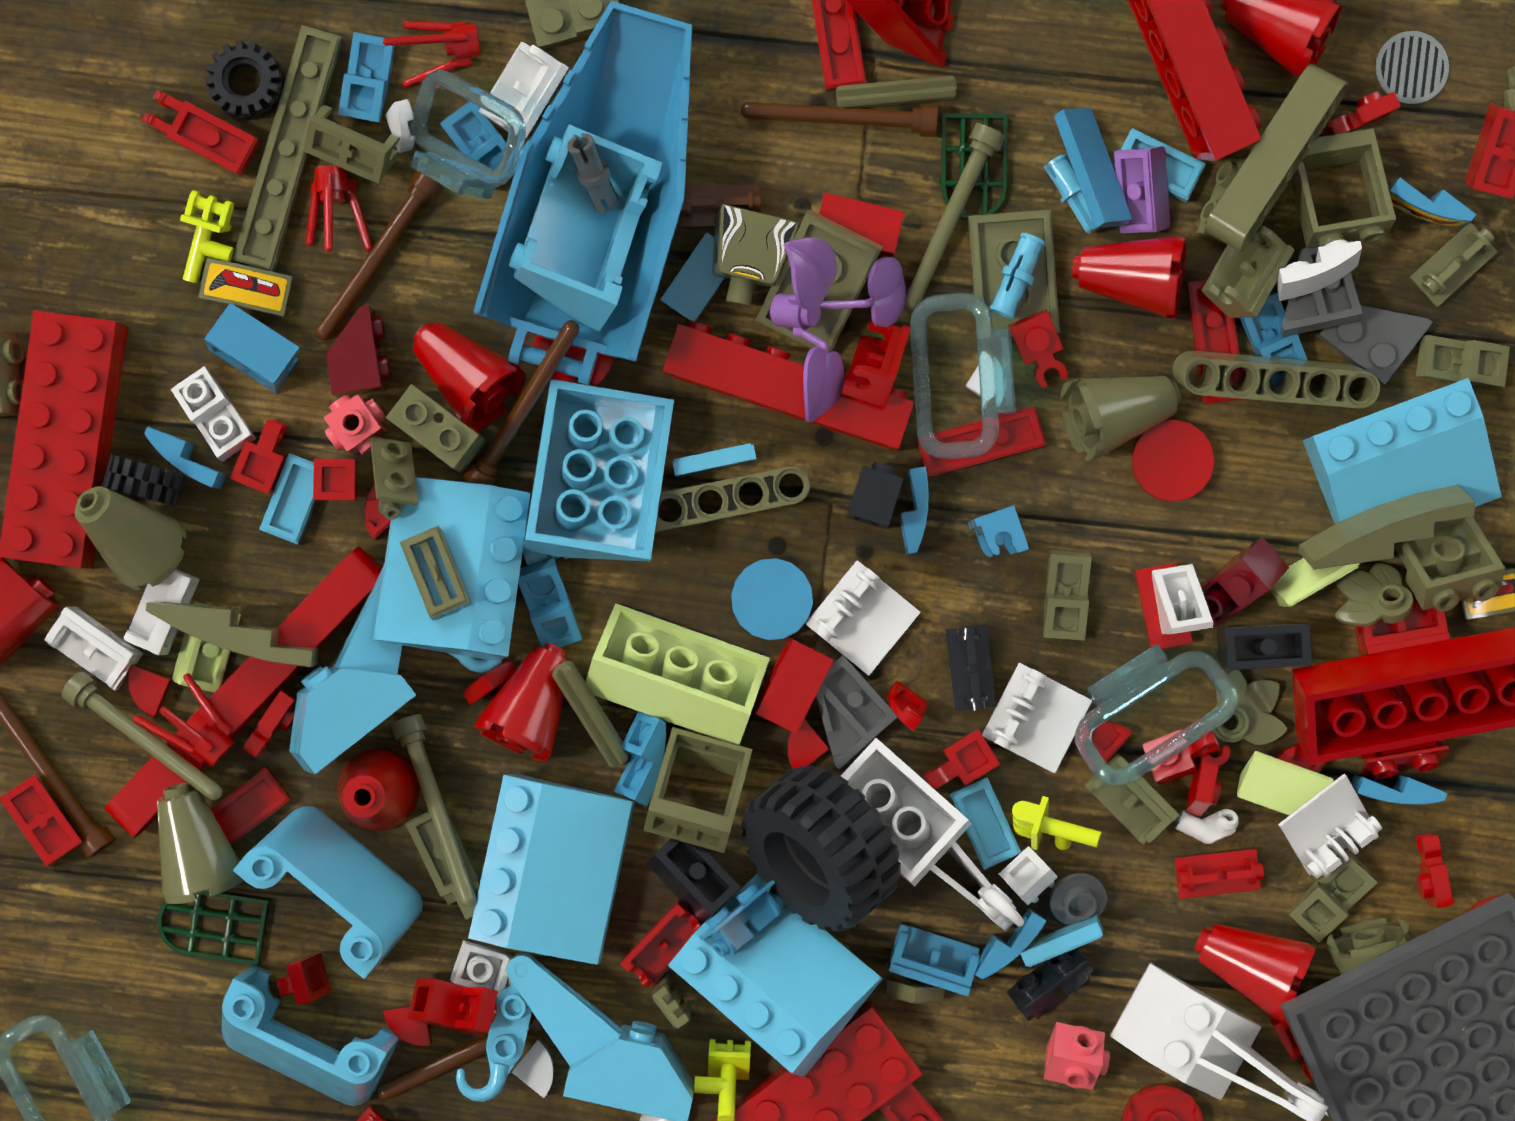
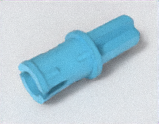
M1066 153L1061 154L1048 162L1044 169L1061 194V203H1068L1085 232L1088 234L1092 233L1097 229L1094 227L1070 159Z

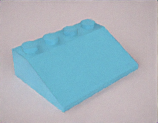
M1469 378L1302 440L1334 524L1390 501L1420 492L1459 485L1475 501V507L1502 497L1484 417Z
M551 379L523 551L566 558L650 562L674 400Z
M415 477L418 505L406 504L400 516L392 519L390 522L373 640L492 661L508 657L531 493L492 485ZM439 526L445 536L472 604L466 607L461 606L455 612L445 613L441 615V618L433 621L429 617L400 542ZM434 538L430 539L428 542L450 596L454 599L458 596ZM420 545L414 546V552L435 604L438 606L443 601Z
M522 774L503 775L468 938L514 950L596 965L600 964L635 801Z
M756 874L720 909L726 906L731 911L740 903L736 896L754 882L760 887L766 884V881H762L759 875ZM785 903L784 907L780 909L781 915L772 920L759 932L755 931L749 921L744 923L754 936L733 955L719 956L713 949L712 945L716 941L712 936L700 940L699 936L710 928L705 922L690 937L668 966L794 1075L804 1077L883 979L827 931L818 929L817 924L809 925L802 921L800 915L790 912L785 907Z

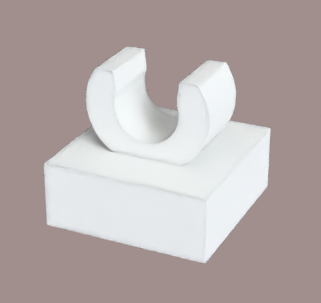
M1029 846L999 873L1027 905L1031 902L1036 903L1039 900L1037 896L1048 886L1052 888L1055 885L1054 880L1058 877Z

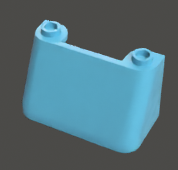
M568 125L562 139L554 136L545 160L552 162L525 243H517L509 267L516 269L514 273L515 279L581 325L599 332L617 306L623 288L620 286L623 277L620 276L639 217L648 201V189L652 183H656L662 162ZM582 133L592 135L600 158L605 160L610 168L611 175L609 179L619 197L617 207L611 211L606 200L602 199L606 209L605 213L595 210L587 188L581 186L577 178L578 168L567 148L569 140L576 135L582 148L585 147L581 138Z
M303 806L295 809L255 845L233 869L248 884L261 889L274 886L289 872L353 926L341 941L340 953L347 966L363 979L381 964L418 919L423 908L421 894L414 886L328 815L314 806Z
M252 965L233 978L222 1004V1036L227 1046L344 1104L356 1106L368 1101L377 1088L400 1040L399 1037L391 1030L382 1027L377 1035L370 1039L362 1040L355 1036L352 1042L345 1045L340 1052L273 1019L282 1000L274 997L270 991L269 980L272 975L271 972Z

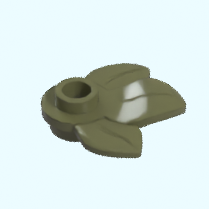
M1377 562L1372 566L1369 573L1362 570H1353L1335 581L1338 589L1348 599L1335 614V618L1342 623L1366 627L1373 625L1379 620L1386 623H1398L1403 621L1413 608L1412 593L1402 586L1401 574L1390 565Z
M1233 670L1226 674L1216 688L1217 706L1212 710L1209 718L1212 733H1215L1218 739L1225 742H1237L1244 739L1254 745H1265L1280 738L1287 731V727L1281 720L1270 714L1277 702L1280 684L1269 680H1258L1247 684L1239 670ZM1227 714H1233L1236 718V725L1232 729H1226L1223 726V718Z

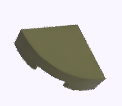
M887 980L886 995H889L891 998L913 1004L940 1003V1001H944L945 989L922 982Z

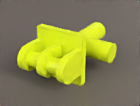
M192 190L185 213L181 215L180 221L195 225L196 229L183 280L199 283L206 256L231 262L234 248L211 241L210 239L212 231L222 233L231 230L230 220L234 208L233 202L226 201L223 204L217 202V197L210 195L208 198L200 196V192ZM197 208L203 210L202 216L196 214ZM214 214L220 215L219 221L213 219Z
M1042 796L1040 805L1019 801L1012 808L1013 829L1016 834L1031 838V849L1038 850L1043 833L1055 836V845L1060 850L1068 849L1071 846V841L1096 848L1099 845L1102 832L1048 817V797Z
M710 1039L708 1077L695 1076L694 1093L719 1094L718 1121H734L736 1079L749 1080L751 1041H745V1045L733 1044V1040H727V1044L716 1043V1039Z

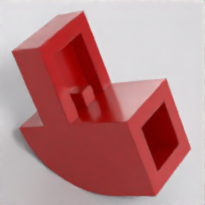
M417 978L407 1019L451 1031L483 1036L484 1032H489L490 1025L496 1017L497 1004L495 1002L498 991L485 987H464L436 978Z

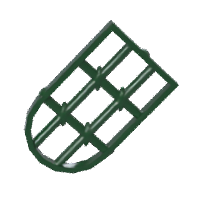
M942 113L941 177L939 183L941 185L943 201L946 205L949 202L946 187H956L959 181L946 180V152H958L957 156H960L959 178L966 165V152H972V149L968 146L969 142H966L967 119L983 120L982 124L988 127L989 120H1003V134L1006 137L999 152H994L1002 153V181H990L991 177H988L989 157H987L982 168V181L977 180L974 187H980L979 191H982V212L980 215L995 213L1005 199L1009 183L1007 178L1008 114ZM946 119H960V146H946ZM988 187H1002L1000 200L993 209L988 211ZM965 205L960 218L968 220V216L975 215L966 214Z
M209 892L197 894L194 907L167 904L166 902L162 904L157 917L158 931L163 942L173 951L188 955L189 957L197 956L256 966L260 964L263 938L266 934L268 899L223 892L214 895V897L230 899L228 912L204 909L205 906H201L202 895L210 896ZM237 900L263 904L261 917L238 914L239 911H235ZM172 910L189 913L188 916H192L191 928L183 929L164 926L163 916L165 911ZM199 915L224 918L223 921H227L225 935L203 932L201 928H197ZM233 921L260 924L258 940L235 937V933L232 934ZM166 933L185 935V938H189L187 949L175 945ZM196 937L220 941V944H223L222 955L194 951ZM230 942L257 946L255 960L228 956Z

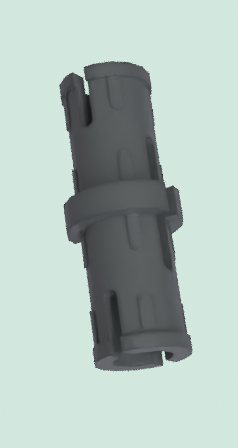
M587 133L581 134L585 144L583 148L576 135L569 140L567 148L577 165V178L581 186L587 188L597 212H606L602 199L606 200L611 211L617 207L619 197L609 179L611 175L610 168L607 162L600 158L592 135Z

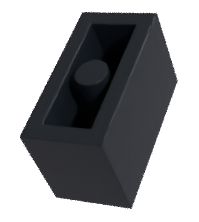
M873 461L871 467L863 466L860 470L846 517L886 529L889 526L904 479L895 476L897 468Z
M1309 624L1217 628L1219 669L1241 670L1312 666Z
M670 839L647 863L652 871L702 924L714 915L741 888L704 847L679 840Z

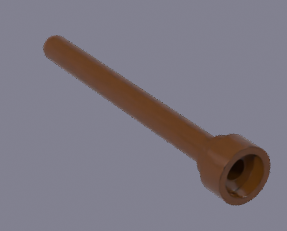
M746 102L741 107V113L745 118L906 127L912 128V132H920L919 137H936L938 104L922 103L921 108L913 107V111Z
M417 168L408 181L411 183L407 190L410 192L409 196L316 328V336L320 340H328L423 203L428 205L431 199L436 201L445 188L419 168Z
M568 320L564 323L486 453L479 455L477 459H473L463 473L468 483L495 486L500 478L498 472L500 465L498 463L579 333L580 327L576 321Z
M0 692L1 723L80 832L78 836L83 842L79 845L80 849L88 859L94 857L109 847L116 840L107 826L102 827L99 822L93 823Z
M532 1012L528 1033L536 1030L538 1033L545 1030ZM488 1034L382 1084L378 1088V1096L382 1100H389L487 1053L486 1042Z

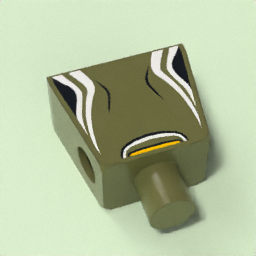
M725 204L716 208L712 272L715 276L731 279L726 298L727 303L750 307L755 285L769 288L775 284L787 255L784 243L793 240L799 222Z

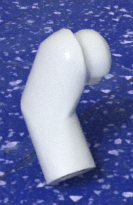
M1222 809L1203 819L1185 813L1183 810L1177 818L1174 828L1205 844H1212L1232 835L1239 824V818L1231 809Z

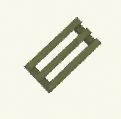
M439 526L400 542L430 619L434 621L441 618V615L445 613L450 614L461 606L466 607L472 604L445 536ZM434 538L458 596L454 599L450 596L428 542L430 539ZM420 545L443 603L438 606L435 604L413 549L414 546Z
M667 974L655 984L652 998L673 1027L679 1029L690 1020L692 1007L688 1001L680 1005L682 993L678 988L670 992L672 980Z

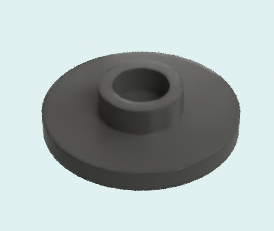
M1085 873L1071 874L1062 878L1054 885L1049 895V906L1057 920L1067 925L1086 920L1096 914L1099 917L1107 903L1106 890L1101 881Z

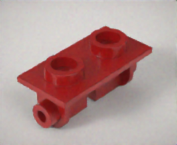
M1442 740L1359 755V759H1366L1360 776L1374 775L1375 779H1386L1397 775L1399 771L1413 768L1416 772H1427L1442 764L1449 747L1448 745L1441 746Z
M1256 848L1174 858L1179 899L1261 890L1260 880L1264 879V870L1262 863H1258Z

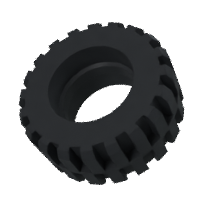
M800 766L789 770L748 804L742 820L743 843L748 846V857L751 862L755 863L757 867L756 872L761 880H765L766 883L771 880L775 882L770 887V892L778 895L790 912L800 915L802 921L809 925L817 924L818 929L833 930V932L854 928L897 888L901 872V863L898 861V847L891 840L893 835L888 825H884L879 818L881 814L875 806L871 807L865 800L866 796L858 789L854 790L848 785L849 781L840 775L833 776L831 771L825 768Z

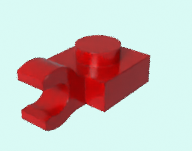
M267 419L258 444L245 441L230 479L263 493L272 494L287 457L277 453L276 449L283 440L288 425L274 419Z
M1210 727L1197 731L1187 740L1180 729L1142 744L1155 781L1159 786L1198 771L1194 759L1221 749L1215 733H1212Z
M975 729L942 749L948 761L923 774V777L934 790L958 776L962 785L966 786L999 766L1000 763L980 730Z
M1224 745L1220 749L1218 758L1211 757L1209 754L1196 758L1198 771H1195L1191 777L1185 813L1201 817L1210 805H1216L1222 783L1216 780L1218 769L1229 759V746Z

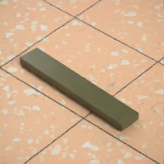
M301 26L232 259L234 262L275 272L309 154L304 152L309 120L325 103L343 42L341 36Z

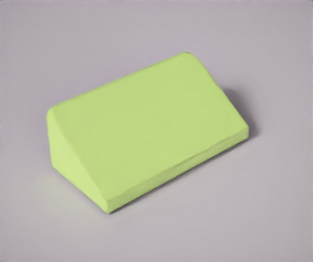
M1302 558L1288 566L1289 569L1271 588V592L1279 606L1291 607L1357 569L1360 563L1313 570L1308 562Z
M194 602V603H193V604H196V605H205V604L198 603V602ZM238 614V623H239L241 614ZM184 633L172 681L189 687L183 678L186 673H189L202 690L215 693L222 684L231 651Z
M1255 751L1240 773L1237 796L1290 816L1294 811L1333 782V778Z

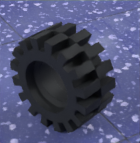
M240 40L235 41L236 46L233 47L227 43L222 46L224 52L220 55L215 52L212 55V58L215 60L213 65L207 64L206 71L209 73V77H205V82L210 89L208 93L222 110L234 118L237 116L241 120L249 121V117H253L255 120L263 118L261 115L263 112L266 111L270 114L274 111L272 105L275 102L279 103L280 91L284 87V82L282 81V77H285L283 70L270 52L264 47H259L257 43L249 41V44H245ZM242 66L256 68L261 78L258 89L247 96L234 93L230 84L232 74Z
M111 454L102 487L176 506L185 474Z

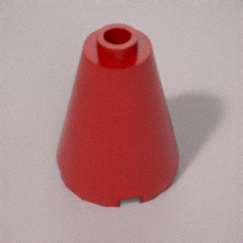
M1223 0L1221 10L1226 11L1224 20L1295 77H1300L1309 64H1318L1326 49L1324 45L1330 33H1334L1343 5L1334 0Z
M1171 236L1086 246L1083 248L1082 255H1074L1072 279H1079V288L1164 318L1176 319L1182 295L1179 294L1181 283L1184 281L1186 237Z
M442 322L427 323L414 336L413 352L456 418L474 432H479L492 425L508 410L503 403L510 394L517 398L526 382V373L519 365L508 362L507 358Z
M545 643L543 648L535 646L476 719L473 726L474 730H482L480 733L482 736L517 754H520L521 751L526 752L529 749L534 752L531 759L543 763L549 762L565 697L552 677V673L557 665L568 661L565 659L568 653L550 643Z
M384 749L368 750L353 757L343 768L337 784L338 801L346 817L355 825L370 831L390 830L405 822L414 811L420 793V785L415 770L409 761L397 753Z
M1215 923L1212 930L1203 928L1194 950L1201 953L1198 960L1201 964L1272 1018L1284 1022L1285 1016L1280 1005L1296 997L1302 979H1304L1316 948L1306 942Z

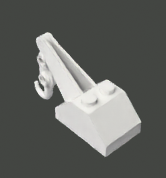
M875 738L841 777L849 781L848 785L854 790L858 789L866 796L865 800L871 807L875 806L881 814L879 818L883 824L888 825L893 835L891 840L893 844L897 845L899 851L900 875L915 887L926 873L931 870L979 907L1005 932L1014 923L1017 926H1023L1024 920L1015 910L1016 907L1012 904V900L995 884L991 885L956 843V840L971 825L969 820L882 742ZM946 851L951 854L981 888L978 891L981 897L980 900L935 865Z
M1149 963L1110 1033V1037L1159 1069L1219 1100H1222L1231 1081H1234L1282 1105L1306 1121H1321L1324 1114L1328 1116L1326 1112L1328 1106L1323 1103L1324 1099L1320 1097L1321 1095L1300 1082L1296 1084L1251 1048L1261 1029L1259 1024L1156 965ZM1245 1059L1286 1090L1284 1094L1288 1101L1235 1075L1243 1060Z

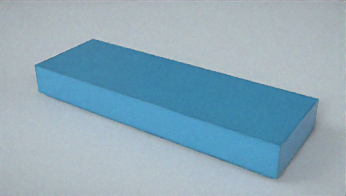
M1063 109L1055 114L1054 119L1095 229L1124 226L1132 221L1131 213L1092 109Z

